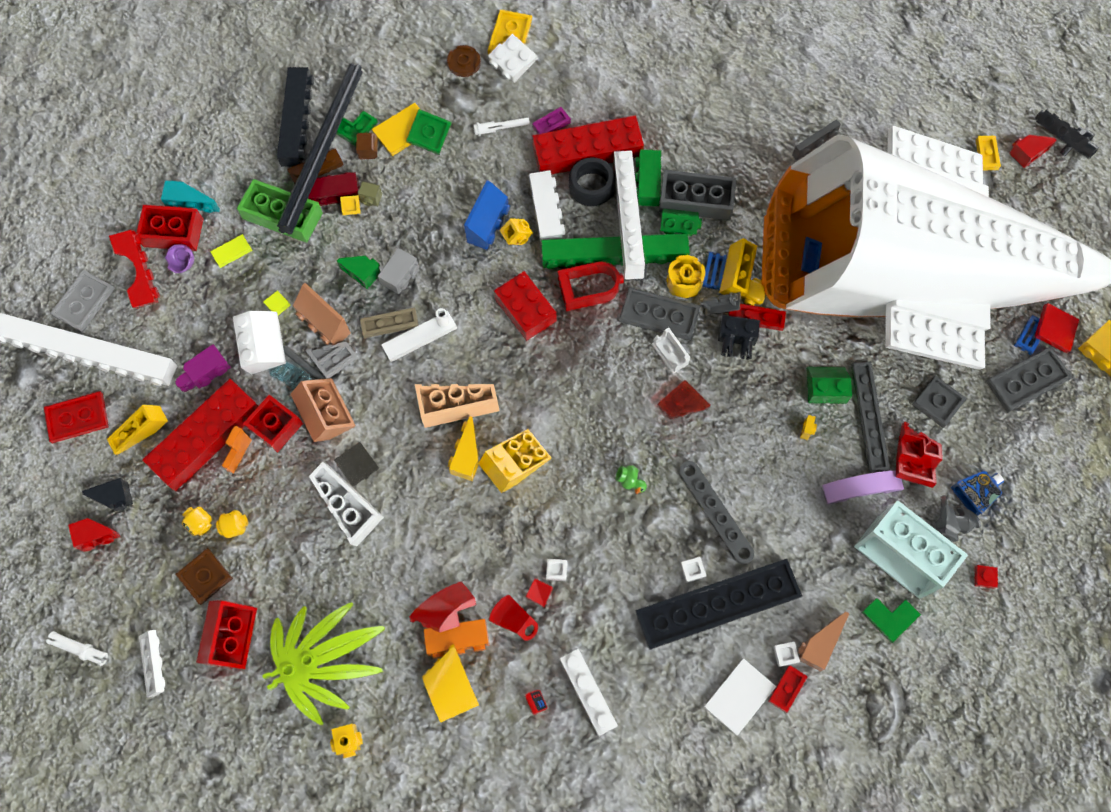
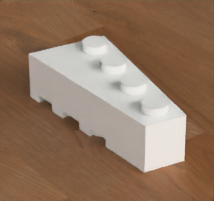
M322 462L309 476L351 545L358 546L384 518L326 463Z

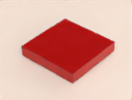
M1047 303L1043 306L1035 337L1065 353L1071 352L1080 319Z

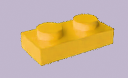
M978 136L975 141L977 153L982 155L983 171L999 170L1001 164L996 136Z

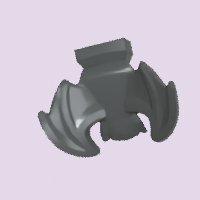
M946 495L940 496V517L935 522L936 530L951 542H956L959 540L957 535L959 532L967 534L975 527H981V522L975 513L966 508H957L959 514L957 516L953 508L948 506Z

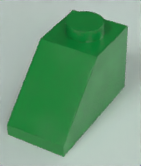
M366 256L339 258L337 260L339 268L366 289L374 283L381 273L379 263L373 258L370 260Z

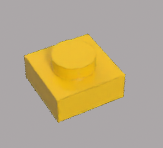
M358 195L340 197L342 215L361 214Z
M808 415L804 420L800 435L801 439L808 440L811 435L815 434L817 424L814 423L815 416Z

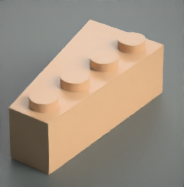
M415 384L420 415L425 428L467 419L469 416L476 417L500 411L494 384H469L468 386H459L458 384H451V386H439V384L422 386V384Z

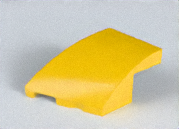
M453 644L449 647V651L441 659H438L434 666L428 669L422 676L440 723L479 706Z

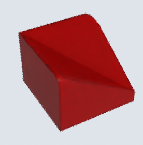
M534 578L526 599L545 607L553 587Z

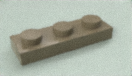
M415 307L360 319L364 338L419 326Z

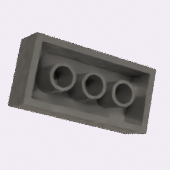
M664 170L659 212H662L663 208L699 212V217L731 220L734 209L736 178Z

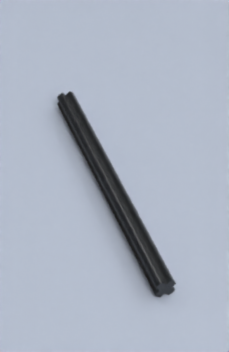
M350 63L347 67L277 224V227H279L278 231L281 233L286 232L288 235H291L295 229L363 73L361 71L362 67L359 64L354 65Z

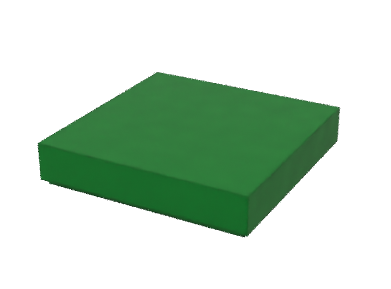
M418 109L406 142L440 155L452 122Z

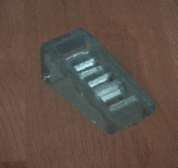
M287 362L275 367L270 373L272 377L292 389H295L301 381L312 380L310 374ZM282 366H284L285 368L281 374H277ZM288 369L291 370L288 373V375L284 378L283 376L288 371ZM293 373H296L293 379L290 381L289 379L291 378ZM299 376H301L300 380L296 384L295 381L298 379Z

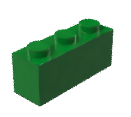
M640 150L639 157L636 156L635 167H639V172H635V183H638V188H636L638 206H659L661 198V150Z

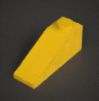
M142 405L107 438V441L114 454L118 455L156 433L168 420L160 406Z

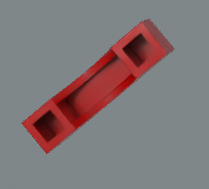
M127 230L110 235L109 239L114 254L129 258L136 269L135 281L127 289L132 308L138 309L159 303V291L153 285L152 280H154L151 269L147 267L146 262H148L145 251L141 249L142 239L139 233Z

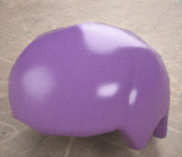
M184 244L173 245L168 249L165 256L168 262L167 268L174 273H183L194 264L193 252Z

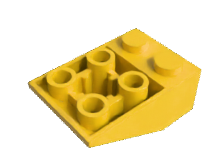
M529 429L485 451L478 464L498 490L503 493L516 486L548 462L551 457Z

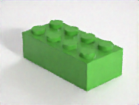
M253 179L237 210L243 220L279 232L277 224L291 192ZM307 199L291 235H288L286 232L281 234L307 243L323 214L319 203Z

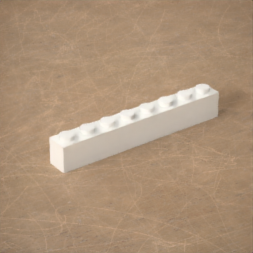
M615 151L613 167L616 175L615 187L625 279H644L645 262L632 151Z

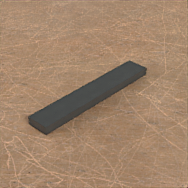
M871 361L852 363L851 370L869 474L890 471Z

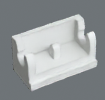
M670 328L665 329L660 337L658 335L655 336L652 346L672 374L688 365L690 356Z

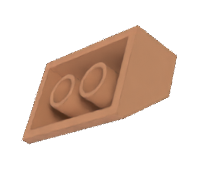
M304 283L293 304L296 310L295 315L300 321L303 322L305 320L308 323V328L313 333L318 332L321 335L320 339L326 345L341 343L351 334L344 318Z
M332 378L301 381L291 392L294 403L313 442L330 440L356 426Z

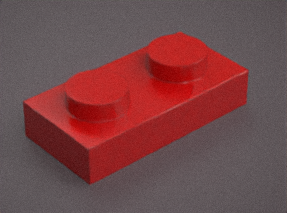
M788 665L768 702L783 712L788 713L808 676Z

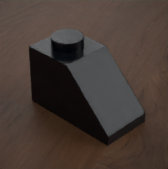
M122 478L82 491L84 496L115 511L124 510L127 506L133 504L128 482Z

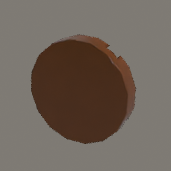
M468 45L457 46L456 49H452L449 52L447 66L450 72L456 76L468 77L474 75L481 66L480 54H478L474 47Z

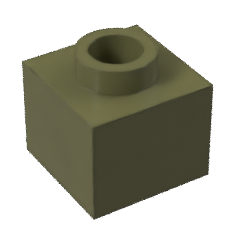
M362 182L358 195L361 203L364 205L378 207L382 192L380 185Z

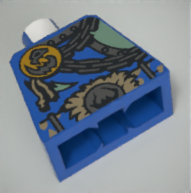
M982 471L958 481L950 488L964 506L978 516L1002 494L998 486L1004 483V479L999 473L989 476L986 471Z

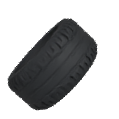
M594 157L584 158L572 167L569 173V190L577 202L584 206H600L606 203L614 194L616 175L612 166L605 160ZM586 174H597L602 176L607 184L599 190L591 191L582 188L577 181Z

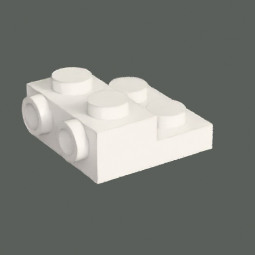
M513 34L488 55L489 64L494 69L498 68L506 80H512L514 83L538 59L537 55Z

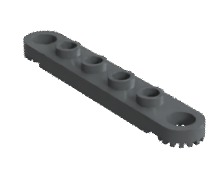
M692 461L684 462L679 469V475L735 561L742 565L750 563L754 558V550L698 465ZM688 466L693 468L694 475L687 476L684 473V468ZM740 549H745L749 552L748 559L739 557L738 552Z

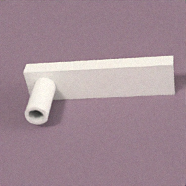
M440 308L436 311L435 318L381 345L390 362H393L457 329V326L449 312Z

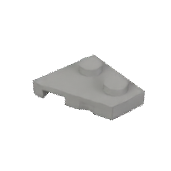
M347 342L326 345L316 350H306L309 357L326 379H329L358 359Z

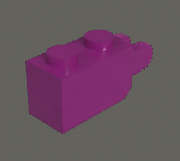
M212 344L184 363L183 369L185 373L180 375L179 378L177 377L175 384L182 392H187L196 386L200 389L209 385L216 377L225 374L231 366L215 345Z

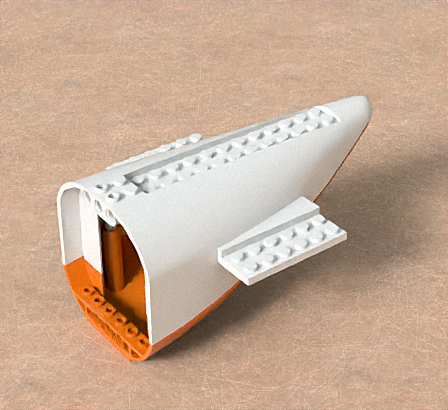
M891 126L888 128V153L851 137L836 135L787 169L773 192L767 213L764 216L761 284L764 286L765 293L770 302L778 308L820 315L886 317L885 348L980 370L985 368V331L990 329V309L1069 297L1105 288L1111 284V260L1100 252L1060 231L989 198L988 186L983 185V161L981 154ZM806 237L822 242L819 269L811 273L801 271Z

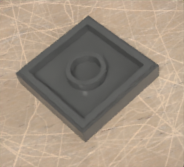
M935 375L912 405L944 428L967 398Z

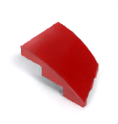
M904 421L901 426L897 446L896 477L933 488L937 484L936 467L943 460L942 445L934 439H930L923 432L917 433L908 427V422Z
M460 581L429 597L411 613L409 619L412 623L415 621L421 622L423 627L432 628L434 631L441 633L460 626L457 611L475 606L476 600L464 583Z

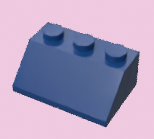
M488 180L464 224L467 243L485 250L488 249L489 245L493 244L495 233L502 226V218L508 214L510 209L508 197Z

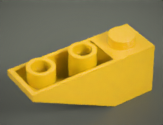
M469 416L468 421L463 423L462 437L456 441V452L454 457H450L448 467L452 475L473 481L479 466L474 421L473 417Z

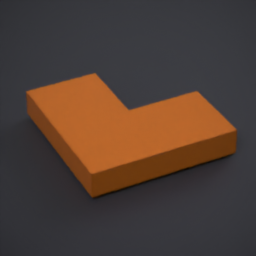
M237 426L233 427L226 440V444L231 449L222 464V467L234 474L252 441Z

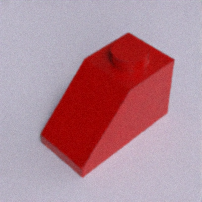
M1028 135L1023 139L1019 138L1016 140L1009 154L1025 168L1050 150L1056 139L1053 137Z

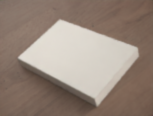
M743 658L704 708L738 736L776 686Z

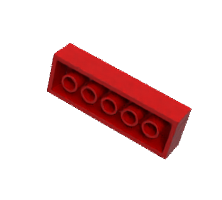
M636 115L532 135L533 150L539 172L551 171V175L571 171L572 167L584 158H600L608 163H613L615 151H632L633 158H636V156L639 157L640 150H644V142Z
M229 379L145 456L142 461L167 486L177 491L226 445V440L233 427L237 426L241 429L245 427L243 423L256 410L258 405L234 381Z

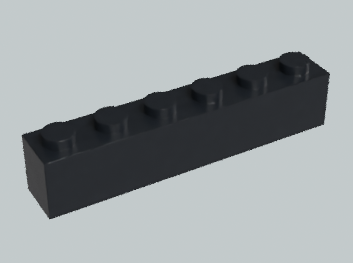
M288 67L277 150V159L281 167L296 166L306 158L304 145H307L306 130L309 129L308 115L311 113L309 101L312 100L311 85H314V76L311 75L308 67Z

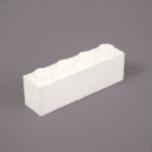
M551 171L530 173L529 180L540 243L542 245V240L562 239V235H565L564 224H560V219H562L561 208L557 209L559 196L558 192L554 193V188H556L555 177H551Z
M579 649L561 657L560 662L598 737L616 728L618 725Z

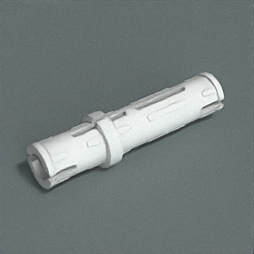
M55 631L48 635L52 640H46L47 644L79 656L81 660H89L100 666L104 665L107 661L103 657L108 658V653L93 648V645L82 644Z

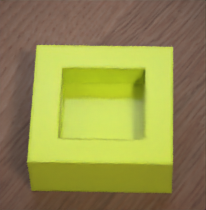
M278 290L263 301L271 312H277L278 315L291 306Z

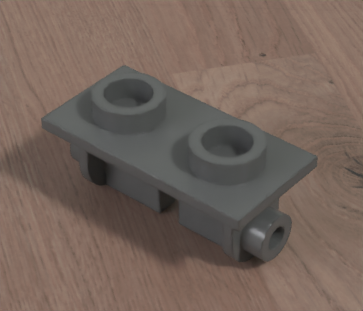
M731 292L727 295L710 298L704 297L701 299V306L705 307V315L740 310L741 293Z

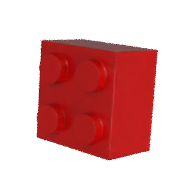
M268 395L243 423L250 432L277 453L303 425L297 415L271 395Z

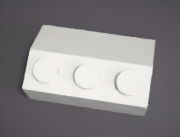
M248 311L233 316L242 369L250 374H255L286 364L277 312Z

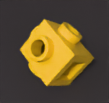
M510 218L500 229L508 245H523L533 234L525 219Z
M348 724L331 729L333 739L330 740L332 751L336 752V755H343L344 759L355 756V751L361 750L360 745L363 744L361 732H357L356 724Z

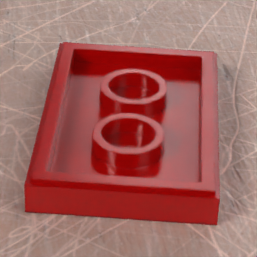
M101 391L44 407L49 442L52 444L109 428L104 396Z

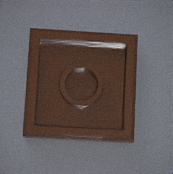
M209 548L205 549L175 574L199 605L206 602L233 579Z

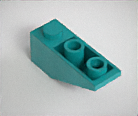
M165 180L161 196L165 206L195 208L206 213L220 212V208L214 199L184 182Z

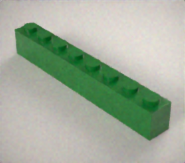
M688 234L642 236L645 264H665L676 260L679 256L690 255ZM621 236L542 240L543 268H573L596 262H607L612 265L623 266Z

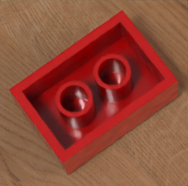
M143 205L136 233H139L143 247L169 249L175 244H184L192 251H197L204 219L195 208Z
M525 271L494 290L496 302L526 341L557 321V312Z

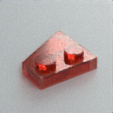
M686 380L680 383L657 404V407L669 419L708 410L711 406Z

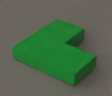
M362 111L353 123L343 117L336 134L356 147L357 134L369 133L378 121L375 117Z
M878 598L874 599L861 612L891 643L921 615L907 600H904L891 612Z

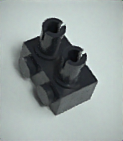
M722 315L718 332V341L722 342L721 355L725 357L727 353V357H732L735 343L741 344V359H744V356H746V360L752 359V348L759 338L760 320Z

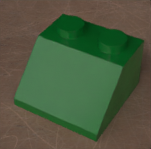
M806 367L808 403H848L852 397L851 377L845 367Z

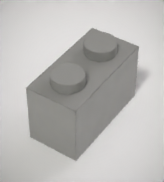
M398 248L378 275L380 284L400 294L402 290L407 288L412 275L415 276L419 270L417 258Z

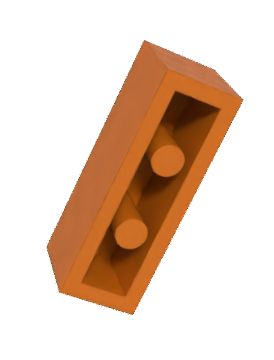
M479 619L459 623L460 626L441 633L434 631L432 628L424 629L427 655L432 656L433 659L442 658L453 644L458 655L465 654V650L473 649L474 652L486 650L485 646H490L486 620Z

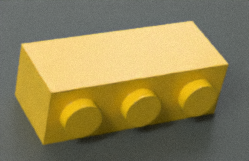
M744 238L730 245L719 293L727 295L731 292H740L741 297L748 294L757 245Z

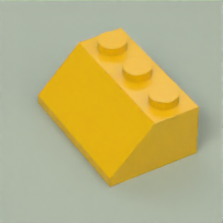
M1111 320L1103 324L1078 348L1085 357L1091 359L1099 369L1105 371L1109 376H1111Z

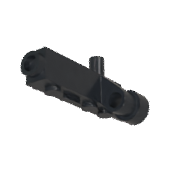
M1041 110L1036 115V122L1066 143L1065 147L1059 152L1064 157L1072 148L1087 159H1090L1098 151L1099 147L1091 142L1095 134L1090 130L1086 131L1082 127L1078 129L1072 128L1069 123L1063 119L1060 120L1058 115L1052 114L1047 110Z

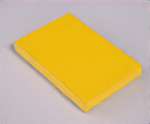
M500 9L488 46V54L499 44L502 45L512 34L525 44L532 23V15Z
M416 103L411 104L372 129V132L378 137V140L391 156L412 145L407 143L406 140L418 109H420Z

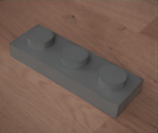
M836 119L796 145L792 156L795 160H798L809 154L813 149L824 144L828 139L838 135L841 123Z

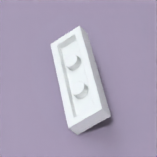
M150 630L139 636L146 694L147 697H154L164 692L165 680L162 677L161 671L162 659L159 656V638L156 635V630Z

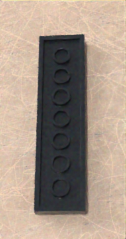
M786 558L637 609L635 613L648 649L652 650L791 602L803 596L789 561Z

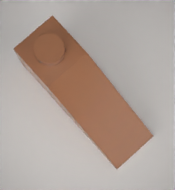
M842 613L805 643L802 642L797 651L800 654L799 660L818 671L825 670L850 613Z

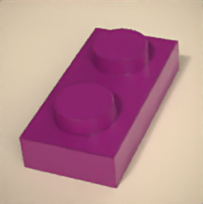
M560 107L533 122L532 127L537 134L557 131L570 124L571 118Z

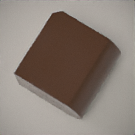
M374 133L357 134L356 151L359 160L377 158L378 137Z

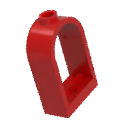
M596 262L559 270L558 282L566 311L613 300L618 294L619 285L624 283L622 272L619 273L612 264L607 262ZM604 273L612 277L615 282L614 287L609 291L574 298L570 279Z

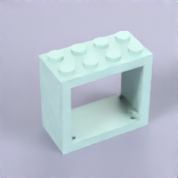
M898 500L874 520L854 546L919 599L943 588L968 556V554Z

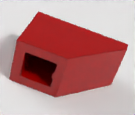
M89 518L68 525L73 547L83 552L93 550L94 546L100 544H110L114 542V539L120 537V533Z

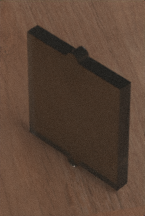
M361 442L349 450L345 449L343 454L334 459L352 487L364 479L367 480L369 475L379 469Z

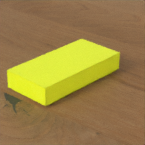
M242 234L210 252L218 266L222 268L253 250Z

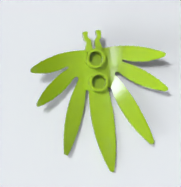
M352 602L338 608L321 620L306 635L296 649L295 646L306 617V606H303L293 619L286 636L285 646L281 620L276 618L272 626L270 648L277 668L272 673L268 672L262 675L263 679L266 680L270 677L276 678L270 685H267V689L273 690L278 684L283 683L296 707L319 725L324 724L321 715L303 691L314 699L333 707L349 710L350 706L329 690L310 683V679L347 680L383 672L382 668L357 664L318 667L364 645L385 630L384 626L363 628L344 633L310 650L347 614L354 605Z

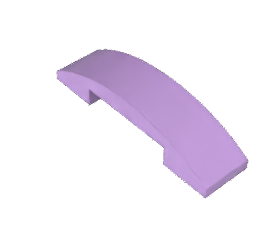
M896 471L864 474L822 485L827 504L882 492L885 494L904 490L902 480L896 477Z

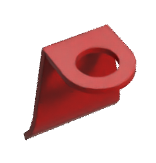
M510 595L500 599L490 613V622L518 634L525 641L531 640L537 634L538 623ZM533 625L532 633L526 636V628Z

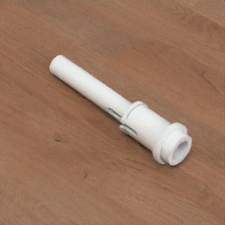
M529 118L498 123L492 121L479 124V122H476L473 128L475 135L481 136V134L495 133L499 129L529 125L530 122Z

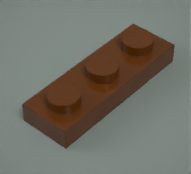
M336 148L328 151L317 177L344 166ZM305 162L287 169L294 185Z

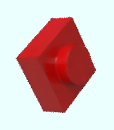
M976 565L974 586L998 588V567Z

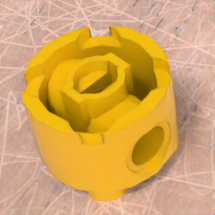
M683 255L677 257L676 260L670 263L666 279L670 294L681 298L697 296L704 281L705 267L694 256Z

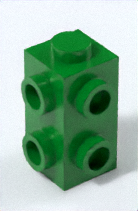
M663 208L660 231H664L665 234L682 233L688 234V237L697 235V229L701 230L702 218H699V212Z

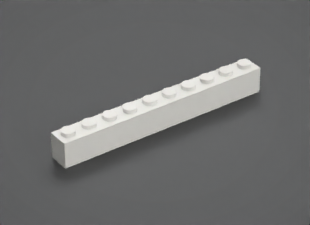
M0 313V343L2 344L9 342L11 345L21 349L24 346L35 353H40V351L46 352V355L54 358L60 356L72 363L79 361L80 364L87 367L94 365L102 371L109 372V370H112L120 376L126 377V375H130L138 381L149 380L150 383L157 386L162 384L169 386L177 368L175 362L170 358Z

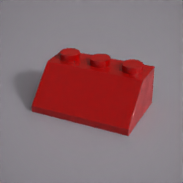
M222 600L209 601L196 663L245 669L257 608Z

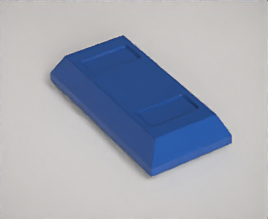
M809 237L805 238L801 271L811 273L819 269L822 242Z

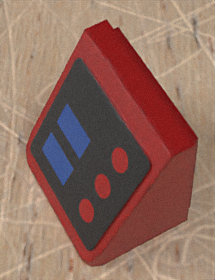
M540 690L525 694L533 715L547 709V704Z

